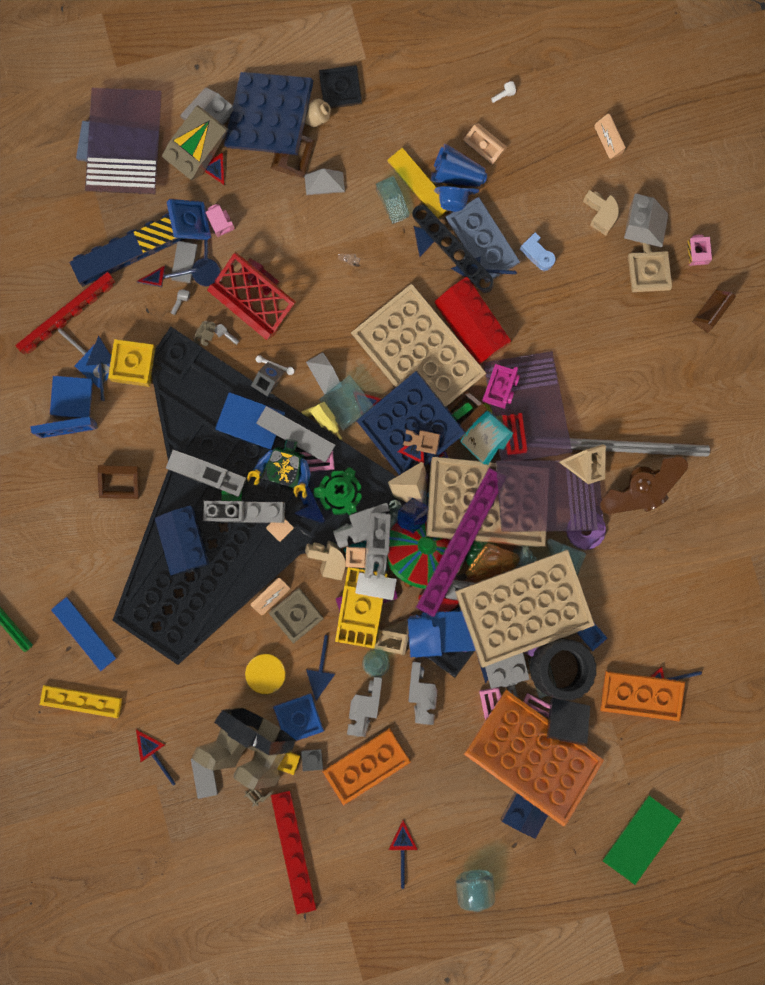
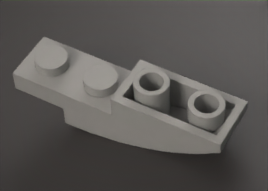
M175 450L172 451L166 466L168 470L238 497L246 481L245 477Z
M204 501L203 521L284 523L285 503Z

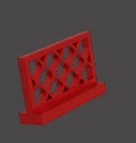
M237 252L231 256L215 282L207 289L210 294L265 340L270 339L276 334L278 327L296 303V301ZM235 260L241 263V272H234L233 263ZM253 273L257 278V284L249 285L247 274ZM243 274L245 285L237 286L235 275ZM224 276H231L232 286L227 287L221 282ZM262 286L271 288V297H264ZM251 287H258L260 298H251ZM245 288L247 299H241L238 296L237 289ZM273 299L275 310L266 311L265 300ZM277 299H284L289 303L286 309L279 310ZM252 301H260L262 311L257 312L253 309ZM267 314H276L277 322L274 325L268 321Z

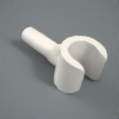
M513 81L504 84L505 91L491 98L493 103L502 97L512 96L516 93Z

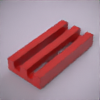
M518 413V415L510 414V416L502 415L503 424L507 428V421L511 420L515 450H511L509 440L506 445L507 455L527 453L522 413ZM515 420L519 422L522 449H519Z

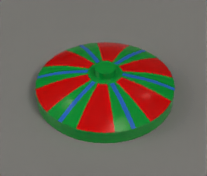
M413 514L402 518L391 528L389 553L386 560L393 573L399 579L411 586L425 589L451 539L427 537L428 514H422L421 516ZM409 518H417L419 524L410 527L407 525V520ZM416 520L410 521V524H415Z

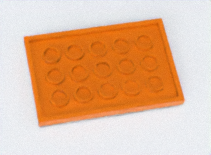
M505 690L464 755L559 824L565 826L604 760L583 745L547 738L548 719Z

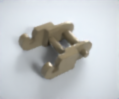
M203 321L197 329L193 341L198 345L207 346L208 343L205 340H212L216 327L215 323Z
M250 789L249 792L245 791L246 795L244 798L248 797L253 803L252 807L259 805V801L263 802L274 791L271 790L266 796H262L257 789ZM252 791L260 797L257 801L250 794Z

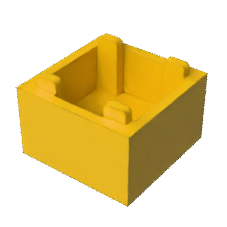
M114 339L108 378L112 382L151 387L155 346Z

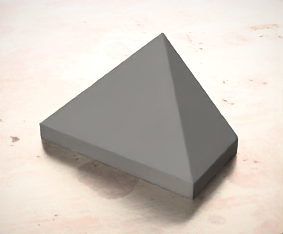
M323 168L305 175L306 195L345 192L343 172Z
M324 353L306 362L325 396L342 387Z

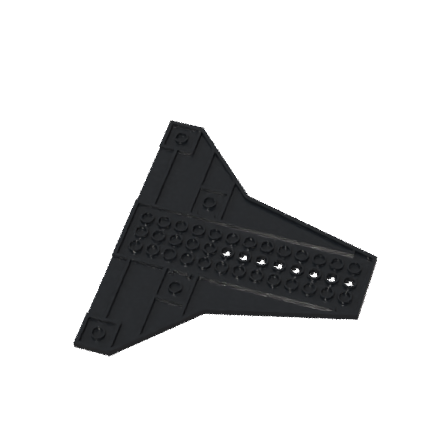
M170 327L155 348L151 373L168 461L172 451L175 450L245 477L246 481L242 488V501L285 503V519L294 529L281 542L266 529L270 523L227 522L229 530L221 533L219 524H224L225 522L203 521L204 501H221L222 490L168 470L112 621L175 664L179 665L296 558L306 554L307 544L319 543L326 548L328 541H331L338 546L333 531L347 523L349 525L352 524L349 518L350 515L348 513L334 515L332 512L333 508L340 510L345 507L334 506L325 497V502L331 508L330 510H325L320 498L314 497V489L320 487L325 476L330 478L329 481L334 479L331 476L333 471L345 472L348 468L356 471L354 477L360 483L361 491L358 492L356 485L352 483L355 494L351 503L356 500L358 493L362 496L361 501L356 507V513L387 503L389 507V503L392 500H397L401 503L402 518L413 514L421 516L424 510L393 496L388 482L396 478L395 475L340 440L325 428H321L319 424L272 393L268 396L264 395L251 386L252 380ZM230 392L285 412L284 416L333 443L335 445L333 449L335 470L311 472L308 486L305 488L307 492L305 498L302 496L303 491H299L296 497L293 487L261 478L262 475H259L260 481L257 485H254L256 477H251L248 481V473L254 471L258 461L270 449L215 430L228 393ZM276 436L272 450L277 447L284 448L286 440ZM296 447V451H295V452H298V453H299V452H305V451H303L302 449ZM314 456L304 457L305 460L318 459ZM328 462V463L308 464V466H309V467L330 466V462ZM343 487L336 491V495L344 493ZM427 497L426 508L428 507L429 497ZM192 506L209 565L170 575L155 518L170 511ZM348 537V545L353 544V539ZM217 539V548L209 549L208 540ZM193 571L195 573V580L187 582L185 574ZM183 588V598L179 597L177 599L175 597V589ZM171 604L173 606V613L165 615L163 607ZM160 621L162 629L156 630V632L153 631L152 623Z

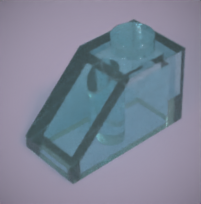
M394 176L376 183V191L391 223L394 224L409 217L410 214L404 197Z
M548 539L546 545L551 555L564 550L569 551L578 576L586 553Z

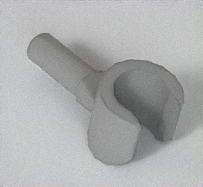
M178 291L176 303L171 311L173 315L177 312L182 300L189 301L191 294L189 291Z
M219 324L215 327L214 332L218 337L224 334L234 344L237 345L239 343V340L232 336L223 325Z

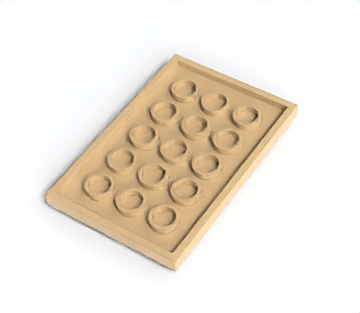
M412 284L351 332V335L395 388L415 371H418L446 407L486 375V372Z
M439 457L431 458L427 537L452 538L487 469L491 468L504 475L506 479L474 541L545 547L549 469L498 463L486 465L478 461Z
M568 550L455 591L481 667H486L595 626Z

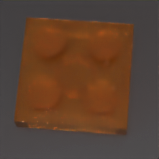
M487 543L466 571V575L468 578L480 582L513 570L520 561V557L518 554Z

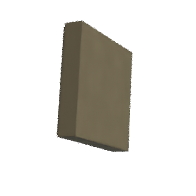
M300 588L269 612L270 616L293 644L324 619Z

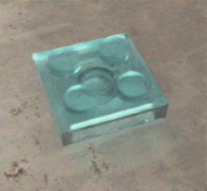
M350 375L319 399L321 403H326L336 417L335 421L343 431L374 406Z

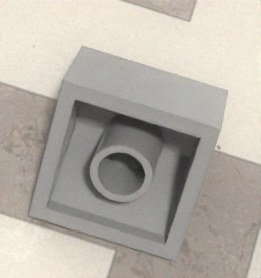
M205 87L180 117L186 120L193 109L199 105L224 125L230 119L234 109L221 95Z
M635 194L629 208L624 238L662 247L668 213L655 198Z

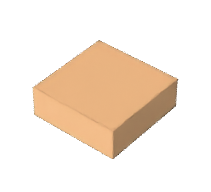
M285 519L284 523H270L266 529L281 542L294 527Z
M347 547L345 567L365 568L366 548Z

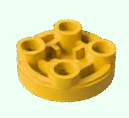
M261 654L254 657L248 663L245 676L252 690L260 694H270L277 691L283 685L286 672L283 663L276 656Z

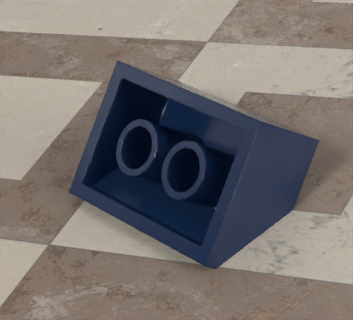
M192 506L170 511L155 518L170 575L209 565Z
M514 792L500 820L517 831L536 839L548 815L517 792Z

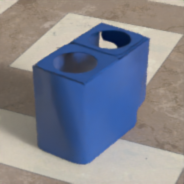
M412 615L408 618L410 657L442 656L444 652H441L440 627H433L432 620H427V617Z

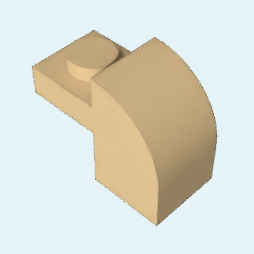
M589 190L583 202L598 212L590 225L606 236L617 220L619 213L618 204L611 195L605 201L601 194Z
M328 541L326 548L319 543L307 544L305 550L307 557L322 560L320 568L322 576L342 581L345 559L339 547L331 541Z

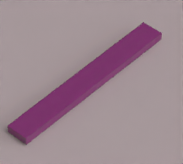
M491 468L487 469L416 608L432 617L437 613L506 479L504 475Z

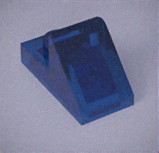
M309 486L305 488L307 496L303 498L302 493L299 495L304 505L308 504L309 507L295 514L323 524L325 520Z

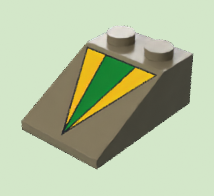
M197 105L172 137L162 157L190 180H193L203 175L228 129Z

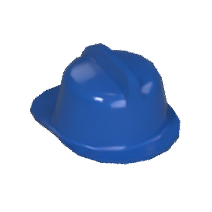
M442 186L435 188L434 191L439 194L442 209L458 212L466 206L468 195L478 193L479 189Z

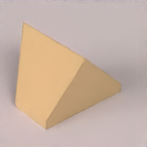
M603 444L584 450L560 461V463L587 484L604 480L606 446Z
M420 462L388 483L395 498L426 511L428 476L424 464Z
M408 618L382 630L378 629L374 649L405 655L409 637Z

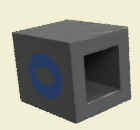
M267 362L258 371L251 386L268 396L277 387L284 372Z

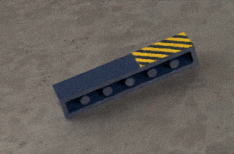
M167 213L162 216L161 220L156 222L150 221L139 230L133 229L120 239L119 237L113 238L108 242L109 244L103 247L96 246L88 254H79L69 263L79 284L84 287L97 281L107 272L112 274L187 238H174L170 216Z

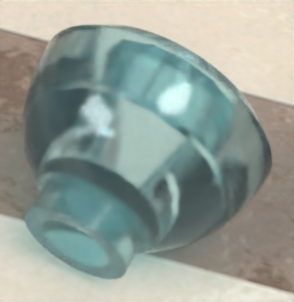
M526 545L516 546L510 558L512 569L537 561V558L533 556L532 550Z
M373 649L364 655L362 666L368 675L380 677L388 671L390 660L384 651Z

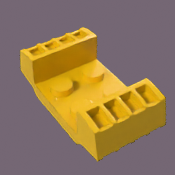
M348 567L335 642L375 648L383 598L356 594L359 573H365V570Z

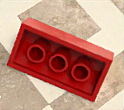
M468 277L450 287L434 301V304L459 341L479 365L510 345V338Z

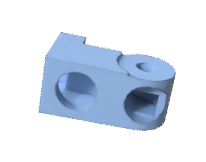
M534 233L521 246L520 250L539 269L547 271L554 265L555 256L538 243L541 237Z

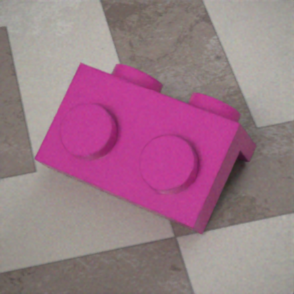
M495 364L483 397V402L503 409L506 408L507 403L511 404L514 393L511 392L513 385L517 386L520 375L517 374L518 368L510 369Z

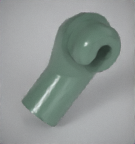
M392 500L389 503L390 529L403 517L402 505L397 500Z

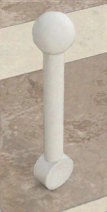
M261 355L256 356V362L258 363L263 362L266 364L269 362L277 368L286 371L288 375L294 374L292 367L286 368L263 359Z

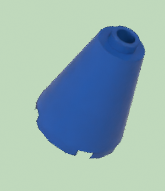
M443 144L444 147L440 148L434 163L436 173L432 172V182L475 187L485 183L487 173H485L484 167L451 146Z

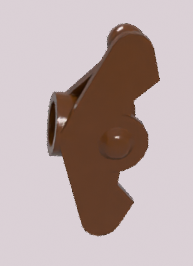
M681 455L663 458L661 468L655 471L647 466L635 468L630 475V485L622 491L610 489L600 502L601 510L606 514H614L644 509L645 512L659 507L668 500L667 493L688 469L687 460Z

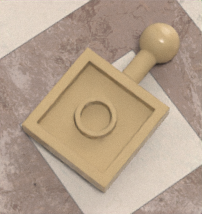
M640 242L643 244L644 253H629L628 255L632 292L671 290L672 281L668 251L651 252L650 244Z

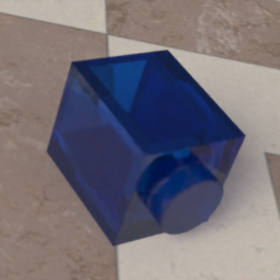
M411 498L398 510L397 525L411 533L416 532L427 521L429 506Z

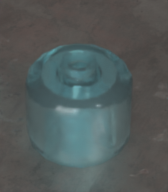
M480 869L468 870L456 877L457 902L462 909L481 912L494 905L496 899L494 878L490 872Z

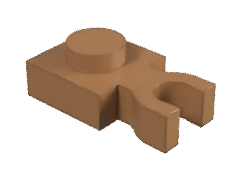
M406 430L405 434H410L412 441H404L403 445L411 446L415 444L418 451L437 454L441 434L421 430L420 434L417 435L414 431Z

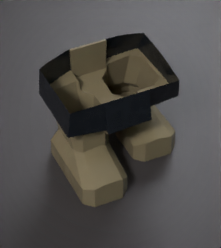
M245 708L222 710L214 721L220 727L216 741L196 747L192 756L193 760L209 770L236 767L243 751L248 748L255 751L253 759L237 767L233 775L234 779L253 790L276 786L280 778L277 768L285 754L292 752L296 740L265 718Z

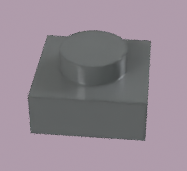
M322 749L301 751L303 771L323 770Z

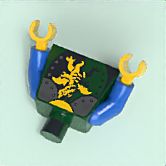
M286 439L284 448L277 447L274 450H269L258 461L254 471L248 473V481L251 477H256L254 485H257L260 481L259 475H262L261 478L293 487L296 497L299 491H303L302 496L305 498L307 496L305 488L308 486L311 472L307 461L304 459V454L295 452L298 441Z

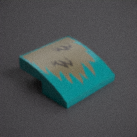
M486 411L469 428L460 442L483 464L489 465L497 450L505 448L513 432L490 411Z

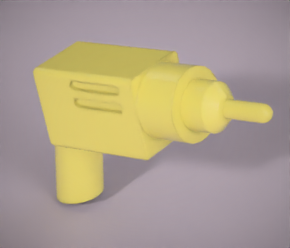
M325 402L301 412L307 417L313 415L321 428L326 427L328 431L336 434L340 440L342 439L338 433L339 428L335 421L336 417Z

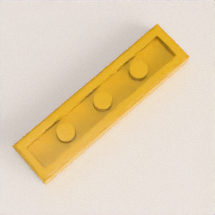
M403 148L387 160L421 202L438 219L448 211L441 207L439 194L434 191L436 186Z
M43 685L39 705L119 718L122 698Z

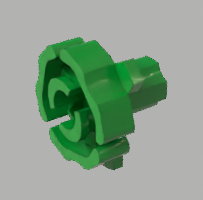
M348 468L345 472L333 471L331 476L334 479L329 481L330 478L325 476L320 487L314 489V497L320 498L325 510L331 509L325 502L326 497L332 505L345 507L340 510L333 508L332 512L334 515H344L346 513L353 515L357 512L356 507L362 499L361 494L358 493L356 500L351 503L355 494L352 483L356 485L358 492L361 491V485L354 477L356 471ZM343 487L344 493L336 495V491Z

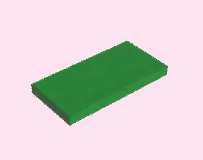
M648 795L602 861L636 885L682 819Z

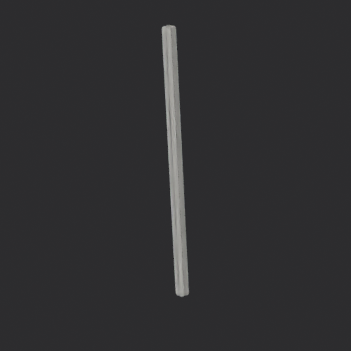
M513 435L510 438L511 446H514ZM517 435L518 445L522 447L521 436ZM525 436L527 447L587 450L604 444L606 451L705 457L710 454V447L707 445Z

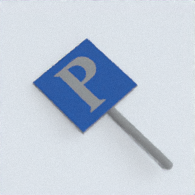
M58 329V332L84 355L76 363L75 367L88 379H93V383L100 388L99 365L86 366L94 345L86 352L62 329ZM103 364L104 383L108 379L110 364Z

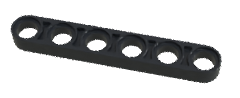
M425 205L416 206L412 212L415 222L463 274L469 278L479 291L483 293L492 291L494 288L492 276ZM420 210H424L427 212V215L424 219H418L416 217L417 213ZM432 224H438L440 227L436 233L429 231V227ZM445 237L452 239L450 246L445 247L442 245L441 242ZM457 251H463L465 253V256L462 260H456L454 258V255ZM476 265L478 267L477 272L469 274L467 272L468 266ZM484 278L491 281L487 288L480 286V281Z

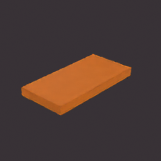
M605 671L600 711L680 721L685 681Z
M389 728L322 772L344 806L411 763V761Z

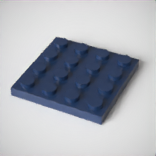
M240 72L233 103L234 111L230 116L224 146L232 149L298 155L314 80L309 77Z
M418 371L410 375L357 420L358 424L399 475H401L409 457L397 451L405 446L403 445L404 441H412V436L405 434L406 430L414 431L417 435L420 434L421 430L441 434L437 454L424 452V467L431 462L432 457H438L466 434V431ZM412 459L407 470L416 466L420 462Z

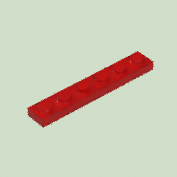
M108 272L18 342L15 345L17 349L23 354L33 352L37 348L36 345L38 343L48 340L52 336L53 331L57 328H63L68 323V319L72 316H78L83 311L82 308L87 304L91 305L96 302L97 296L102 292L106 293L111 290L115 280Z
M291 791L271 794L296 915L315 911L316 904Z

